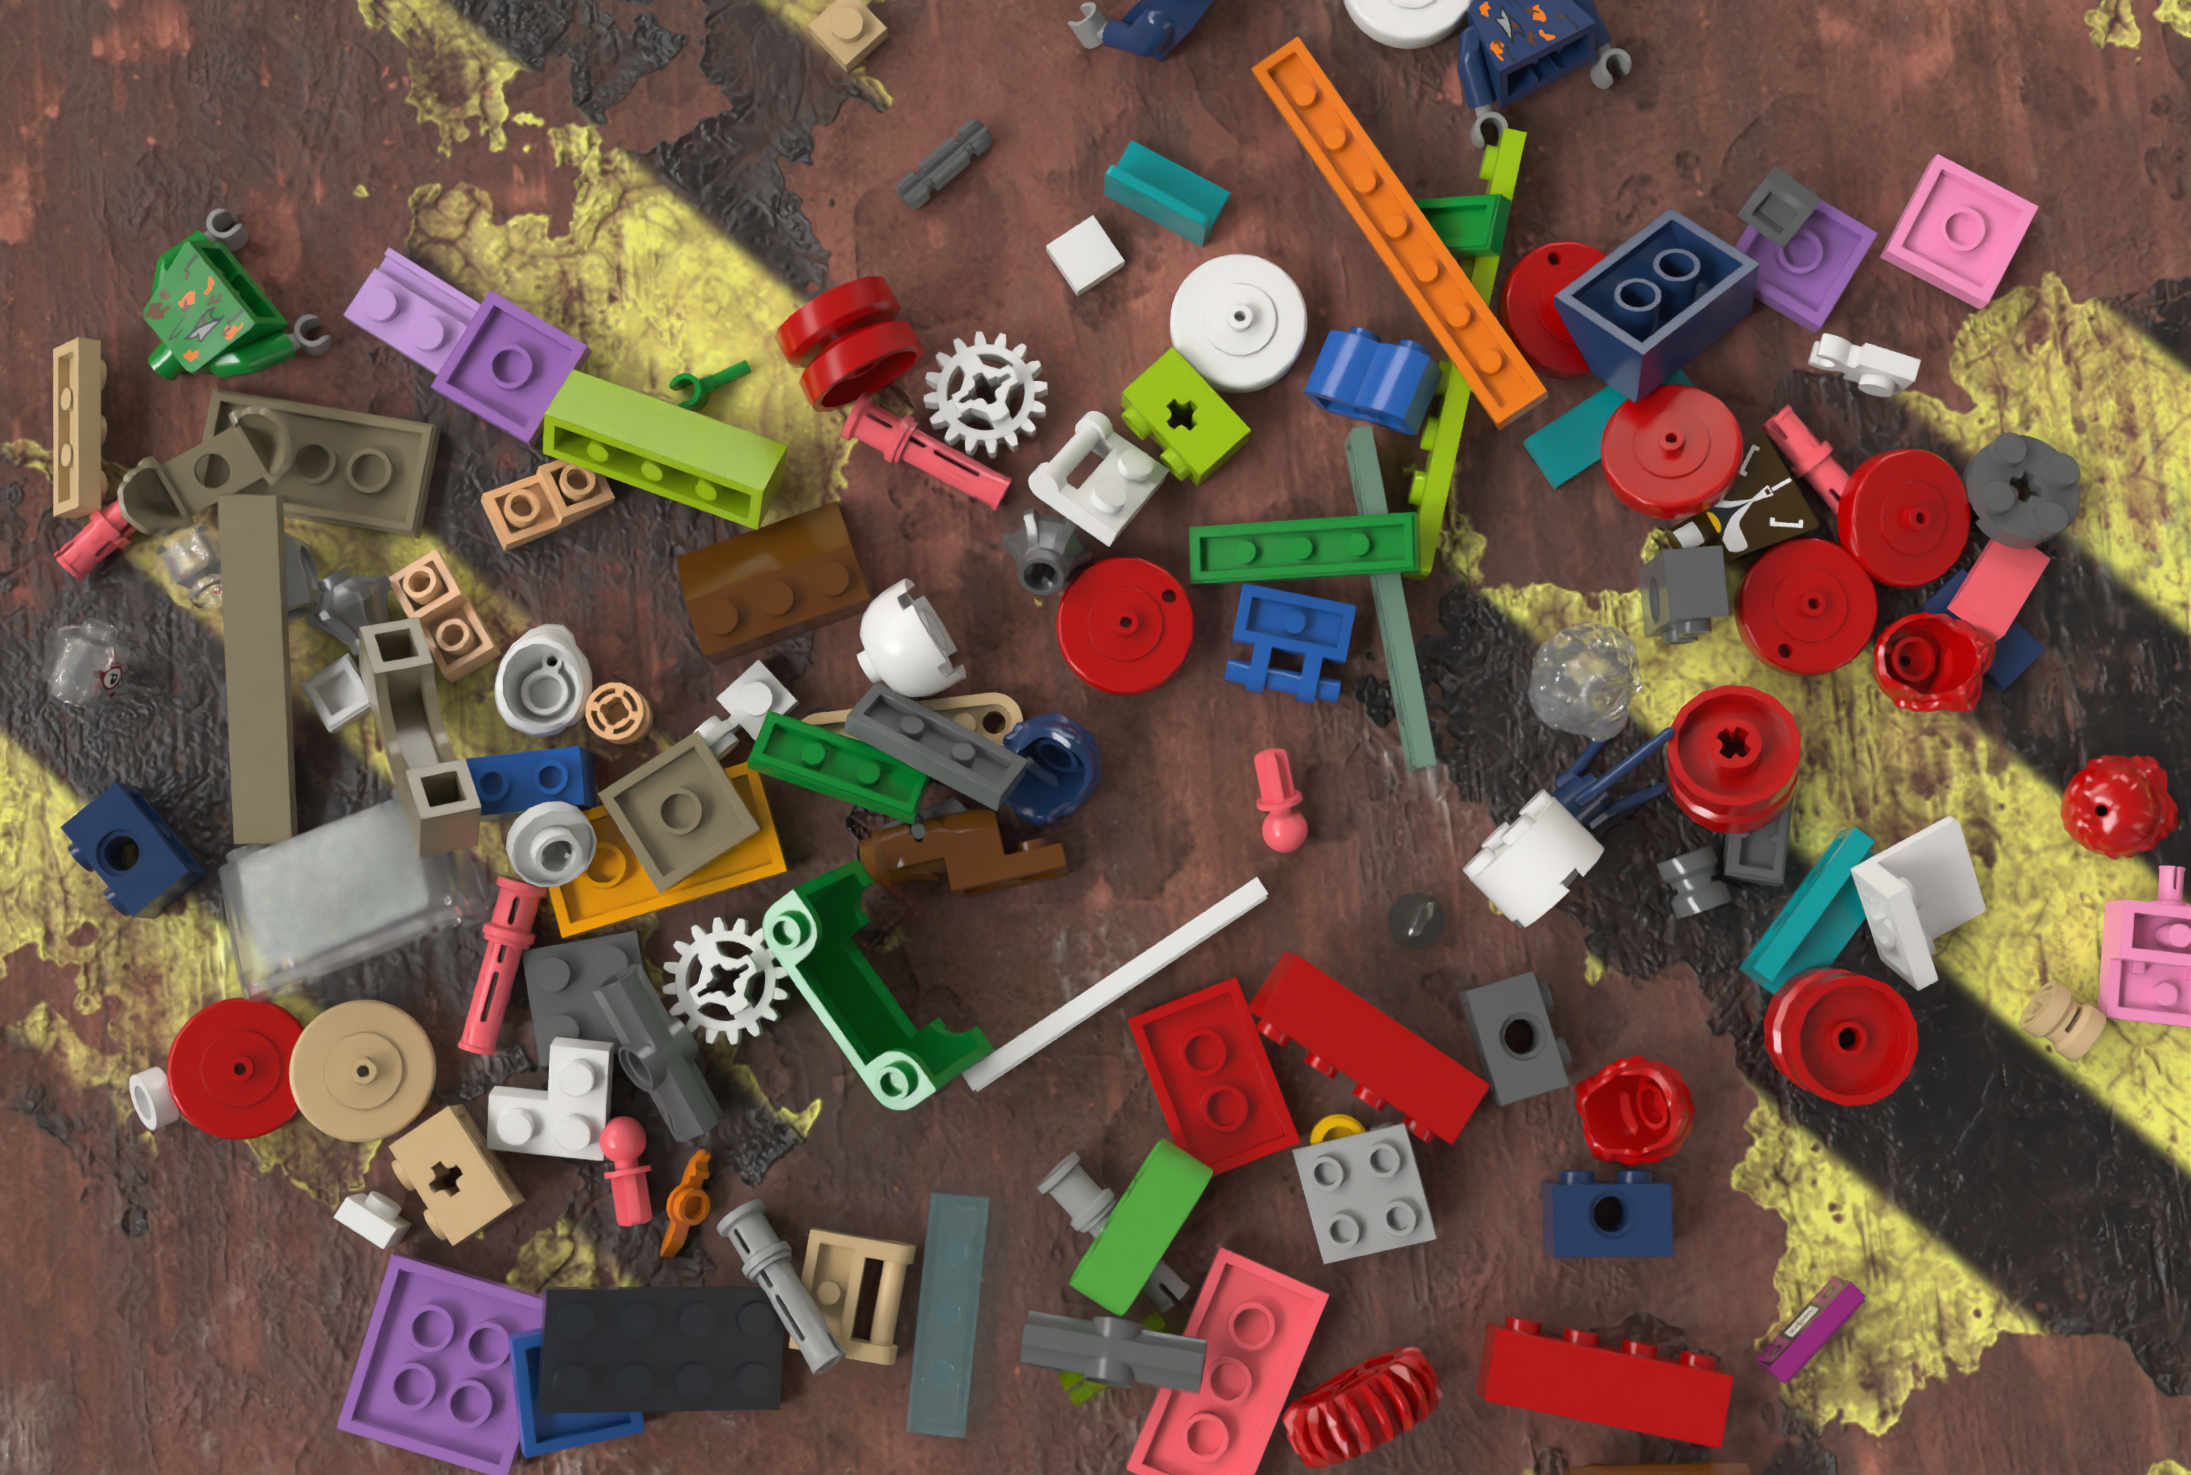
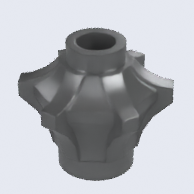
M1035 508L1025 510V523L1015 533H1004L1002 547L1016 561L1018 579L1023 588L1036 595H1050L1057 592L1063 584L1070 583V572L1074 568L1091 561L1093 547L1081 542L1075 530L1077 524L1067 517L1061 519L1053 515L1041 516Z
M346 566L317 582L323 593L319 594L316 608L305 620L309 627L325 630L337 637L344 645L347 644L353 655L356 656L359 654V628L387 623L390 620L387 609V596L392 582L387 574L380 577H367L360 574L353 575L350 568Z

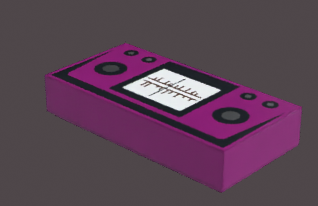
M1833 1276L1754 1361L1769 1376L1784 1384L1786 1382L1789 1383L1865 1302L1864 1298L1866 1296L1852 1282Z

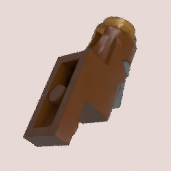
M955 798L919 811L914 825L897 819L887 823L884 829L872 831V838L858 841L862 866L873 879L874 883L872 885L882 883L883 888H888L905 883L941 882L940 875L948 874L951 891L956 901L1069 876L1062 843L1050 845L1048 838L1033 839L1017 844L1015 846L1016 853L1005 855L995 812L984 809L967 810Z

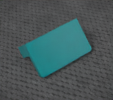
M1133 140L1129 143L1118 165L1109 166L1104 178V195L1201 247L1204 246L1230 199V192Z

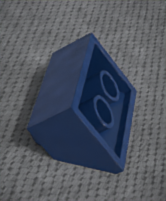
M1670 208L1554 296V306L1592 374L1634 403H1638L1751 314L1760 264Z

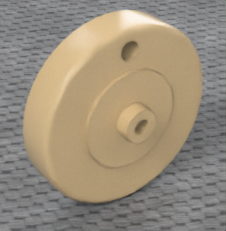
M376 1000L345 1002L317 1016L304 1029L297 1040L292 1052L289 1068L291 1091L298 1108L305 1118L323 1133L350 1142H371L384 1139L407 1127L426 1106L433 1091L436 1078L434 1050L422 1026L404 1010L392 1004Z

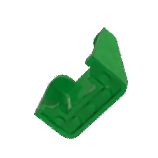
M855 859L793 888L774 903L765 913L762 924L763 936L770 950L873 1095L890 1109L907 1110L923 1103L995 1049L978 1026L964 1033H952L944 1029L946 1026L939 1017L919 1032L914 1027L851 938L871 923L865 913L861 914L860 902L863 892L874 883L861 862Z

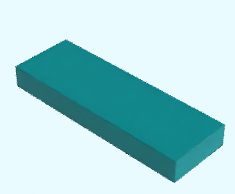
M1682 369L1660 384L1693 386ZM1610 385L1523 442V445L1554 490L1601 460V439L1606 423L1614 411L1628 399Z

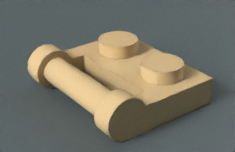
M812 1227L810 1229L801 1282L825 1318L833 1335L846 1351L847 1355L845 1358L882 1365H895L898 1346L893 1344L906 1268L907 1264H913L916 1245ZM867 1258L884 1260L870 1340L852 1337ZM790 1336L788 1348L800 1350L796 1342Z

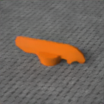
M707 1149L698 1150L690 1159L684 1171L681 1184L671 1192L667 1200L666 1210L670 1220L661 1246L660 1256L674 1258L685 1243L689 1226L701 1223L709 1213L710 1200L701 1188L703 1180H708L710 1174L708 1171V1161L711 1155Z

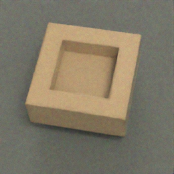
M836 0L808 25L809 32L814 39L847 73L889 37L887 28L860 0Z

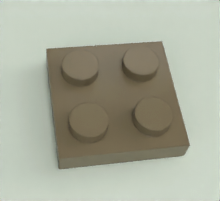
M698 730L598 793V796L661 894L666 893L763 831L705 738Z

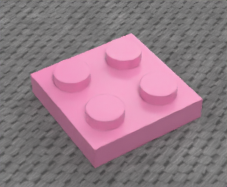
M1937 154L1929 162L1880 258L1981 310L1989 303L2039 206Z

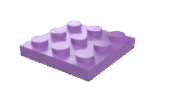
M393 1253L336 1428L488 1475H512L521 1449L508 1334L541 1328L543 1295L404 1253Z

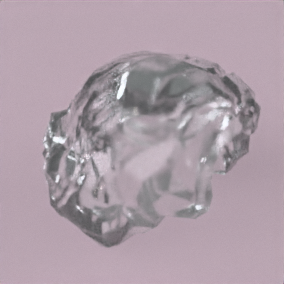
M1588 620L1580 621L1571 627L1557 631L1551 639L1541 644L1533 658L1528 696L1536 715L1553 729L1585 735L1595 742L1606 741L1615 737L1625 728L1633 697L1638 694L1643 686L1636 646L1633 640L1623 631H1619L1612 625H1602Z

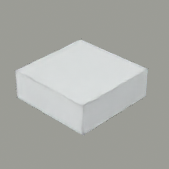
M1094 215L1046 245L1047 253L1077 297L1123 268L1125 264L1124 259Z
M349 653L299 684L330 733H338L372 711L360 674L359 663L354 655Z

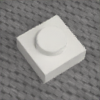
M371 1191L369 1195L361 1193L346 1197L334 1216L335 1219L382 1249L400 1244L412 1225L398 1215L402 1208L396 1202L375 1191Z

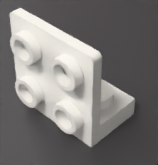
M1948 816L1851 868L1880 960L1917 991L1936 982L1938 977L1931 958L1936 953V949L1932 940L1985 911V904L1960 822L1952 816Z

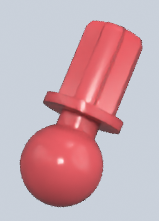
M1270 748L1257 753L1254 757L1261 795L1256 800V804L1259 810L1270 811L1262 825V835L1266 844L1277 852L1289 853L1299 849L1304 844L1308 835V825L1304 816L1292 808L1299 804L1303 798L1302 793L1294 788L1288 753L1285 749Z
M619 1116L609 1120L599 1138L602 1153L609 1160L613 1161L615 1165V1171L604 1173V1179H611L616 1219L619 1226L639 1225L650 1221L652 1218L646 1172L652 1171L651 1165L639 1167L638 1157L646 1146V1132L640 1122L628 1116Z

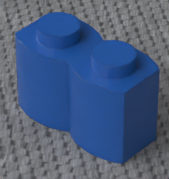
M1350 327L1349 332L1330 330L1304 393L1318 408L1349 419L1368 421L1392 431L1417 435L1443 374L1431 358L1432 352L1425 346L1410 340H1400L1398 345L1381 343L1382 340L1379 336L1360 327Z

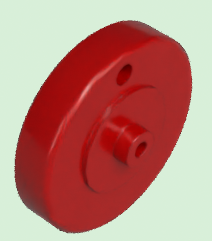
M1555 241L1542 245L1518 261L1509 271L1501 286L1497 304L1498 322L1533 372L1544 377L1557 380H1576L1592 375L1591 370L1554 306V296L1608 256L1591 245L1576 241Z
M1681 384L1660 385L1638 403H1634L1628 398L1611 415L1602 434L1601 463L1603 475L1610 490L1627 507L1653 518L1681 519L1700 514L1712 508L1731 491L1742 467L1743 436L1735 415L1715 395L1693 386Z
M1921 449L1888 450L1878 453L1863 462L1847 481L1840 498L1837 514L1838 534L1842 547L1847 549L1870 574L1874 583L1888 587H1919L1930 584L1945 575L1961 556L1968 540L1971 524L1970 503L1962 479L1946 460L1932 452Z
M1802 537L1778 543L1764 551L1750 563L1741 576L1735 592L1734 616L1742 641L1761 663L1785 675L1814 677L1847 665L1863 651L1870 641L1876 626L1878 599L1870 574L1847 549L1825 539Z
M1121 556L1105 559L1089 566L1070 583L1059 604L1056 631L1059 648L1066 664L1082 682L1105 694L1137 696L1149 693L1163 686L1182 668L1192 647L1195 633V618L1187 592L1169 571L1146 559Z
M240 997L226 999L200 1010L180 1029L168 1056L167 1081L177 1108L198 1129L224 1139H253L267 1135L284 1126L300 1111L291 1091L289 1068L295 1044L305 1027L285 1008L259 998Z

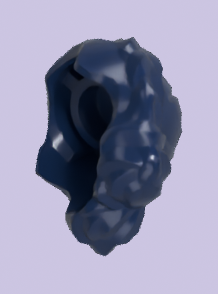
M1059 713L1036 716L1025 722H1017L1012 731L1003 738L1000 746L1028 760L1024 777L1004 803L1012 806L1016 814L1031 824H1035L1038 827H1046L1054 824L1059 817L1074 813L1080 804L1090 799L1093 790L1100 784L1102 776L1100 749L1095 743L1093 734L1072 719L1066 718Z

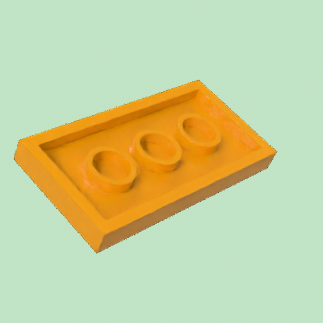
M748 762L724 769L763 831L664 894L659 893L605 805L581 811L590 821L596 835L595 856L588 868L573 881L558 887H548L562 938L568 939L788 873L789 868L762 774L748 769Z

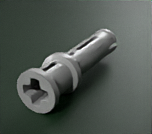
M1074 1151L1056 1165L1036 1188L1041 1194L1049 1193L1067 1211L1072 1218L1070 1225L1075 1231H1080L1081 1233L1089 1231L1096 1238L1114 1210L1113 1206L1116 1203L1114 1199L1115 1194L1109 1188L1102 1190L1079 1165L1081 1157ZM1160 1259L1142 1287V1290L1158 1306V1310L1164 1313L1175 1304L1172 1302L1173 1299L1159 1284L1163 1283L1178 1300L1185 1295L1190 1286L1183 1282Z
M761 1199L747 1202L726 1215L716 1228L722 1237L730 1238L745 1263L742 1268L745 1277L751 1279L752 1282H759L762 1289L766 1292L792 1339L804 1355L803 1357L811 1368L810 1370L813 1375L822 1374L841 1362L847 1353L833 1335L825 1318L797 1276L795 1269L790 1263L793 1258L791 1254L792 1249L787 1241H780L764 1216L767 1210L765 1204Z

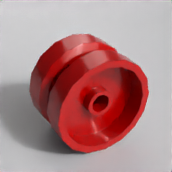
M883 276L860 278L825 292L790 315L777 330L775 339L787 362L793 368H806L799 384L812 408L817 412H831L853 405L864 391L871 395L878 393L910 372L921 361L925 353L909 322L894 321L901 306Z
M1724 685L1701 692L1685 704L1671 725L1675 735L1668 741V783L1676 804L1693 822L1714 832L1743 834L1766 827L1783 814L1797 790L1801 736L1793 715L1774 696L1749 686Z
M1835 966L1809 968L1789 978L1771 998L1763 1021L1765 1048L1775 1069L1793 1085L1809 1091L1820 1098L1843 1106L1868 1105L1892 1094L1910 1074L1918 1051L1917 1023L1906 1000L1886 983Z

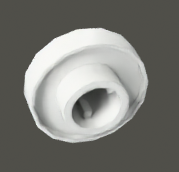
M562 801L544 802L529 808L515 820L508 832L506 850L516 873L527 883L539 887H558L573 881L588 868L595 856L597 839L590 821L576 806Z

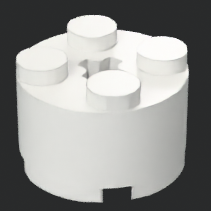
M1544 789L1538 792L1520 810L1519 814L1521 816L1511 826L1507 822L1500 825L1482 843L1481 846L1484 849L1474 856L1463 868L1464 873L1518 928L1529 926L1560 901L1570 891L1567 887L1576 878L1578 873L1584 876L1604 851V847L1555 797H1551Z

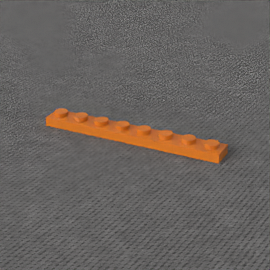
M1297 36L1252 67L1251 70L1258 83L1498 430L1500 431L1548 399L1545 387L1301 39Z

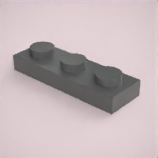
M878 682L870 688L846 718L844 732L995 811H998L1026 772L1027 759Z

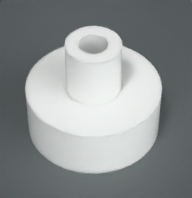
M159 1067L147 1069L130 1077L129 1088L134 1107L148 1129L155 1130L178 1120L179 1109L171 1096L167 1076Z

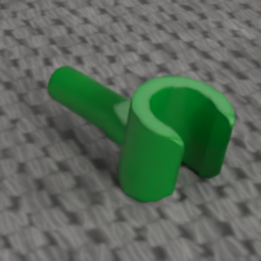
M744 360L701 379L689 373H682L676 375L671 380L669 387L674 391L685 389L688 385L695 384L694 396L678 406L690 411H699L709 402L711 392L750 374L751 369L747 361Z

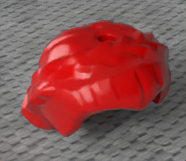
M1924 611L1918 614H1909L1887 626L1878 636L1873 653V678L1880 690L1892 699L1897 708L1910 709L1912 712H1933L1938 710L1968 712L1975 709L1978 700H1980L1983 683L1982 677L1993 665L1996 645L1994 640L1989 638L1984 632L1976 631L1968 622L1953 619L1945 613L1932 614ZM1901 657L1905 659L1904 666L1900 663Z
M2103 755L2100 759L2089 760L2083 770L2074 774L2063 794L2060 815L2063 820L2064 829L2073 840L2081 844L2085 849L2095 854L2106 855L2113 860L2121 857L2133 858L2139 852L2154 849L2160 839L2166 838L2170 832L2175 831L2179 824L2177 805L2167 793L2168 776L2166 771L2160 767L2157 759L2150 756L2136 755L2129 758L2120 755ZM2099 805L2107 808L2108 812L2105 816L2097 814L2096 810Z
M1641 1055L1633 1056L1629 1059L1621 1058L1613 1064L1605 1066L1597 1075L1586 1077L1585 1080L1577 1083L1574 1089L1576 1108L1584 1120L1585 1141L1596 1160L1608 1163L1619 1161L1630 1166L1642 1162L1655 1163L1661 1161L1664 1157H1671L1678 1152L1683 1145L1684 1139L1692 1130L1695 1107L1691 1100L1690 1090L1683 1081L1680 1072L1673 1067L1667 1066L1665 1063L1647 1060Z

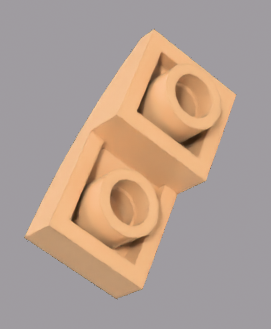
M558 459L539 466L536 475L483 493L481 503L505 552L574 523L614 502L615 497L604 475Z
M437 549L389 577L392 582L391 587L408 619L419 618L428 648L443 676L449 682L455 683L501 655L474 605Z

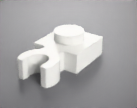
M1824 333L1820 342H1814L1808 364L1819 369L1844 373V379L1859 383L1858 388L1867 394L1890 397L1892 394L1898 395L1915 382L1921 360L1868 343L1859 347L1841 337Z

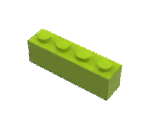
M572 369L544 413L543 454L758 530L783 485L788 445Z

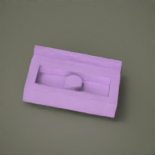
M388 247L384 253L386 258L378 270L374 268L343 316L433 374L438 375L481 304Z

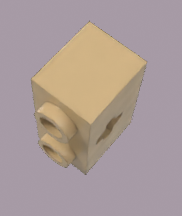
M463 1104L447 1106L388 1146L396 1158L392 1162V1168L396 1176L409 1191L417 1190L428 1207L423 1214L430 1229L440 1240L444 1241L448 1238L452 1246L468 1241L526 1201L494 1151L487 1149V1140ZM458 1166L463 1175L456 1180L457 1186L447 1188L443 1180L450 1174L449 1168Z

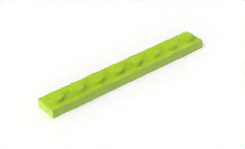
M1504 128L1496 146L1487 144L1479 172L1480 179L1488 180L1485 195L1502 194L1512 201L1527 132ZM1500 256L1461 258L1460 268L1489 308ZM1450 359L1449 362L1439 361L1438 367L1443 374L1434 395L1441 396L1437 417L1427 415L1420 441V449L1429 451L1425 472L1415 470L1408 496V504L1417 505L1416 513L1419 514L1421 573L1402 574V577L1423 582L1432 570L1471 391Z

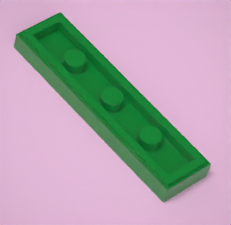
M1416 512L1189 527L1190 582L1194 586L1421 573L1419 514Z

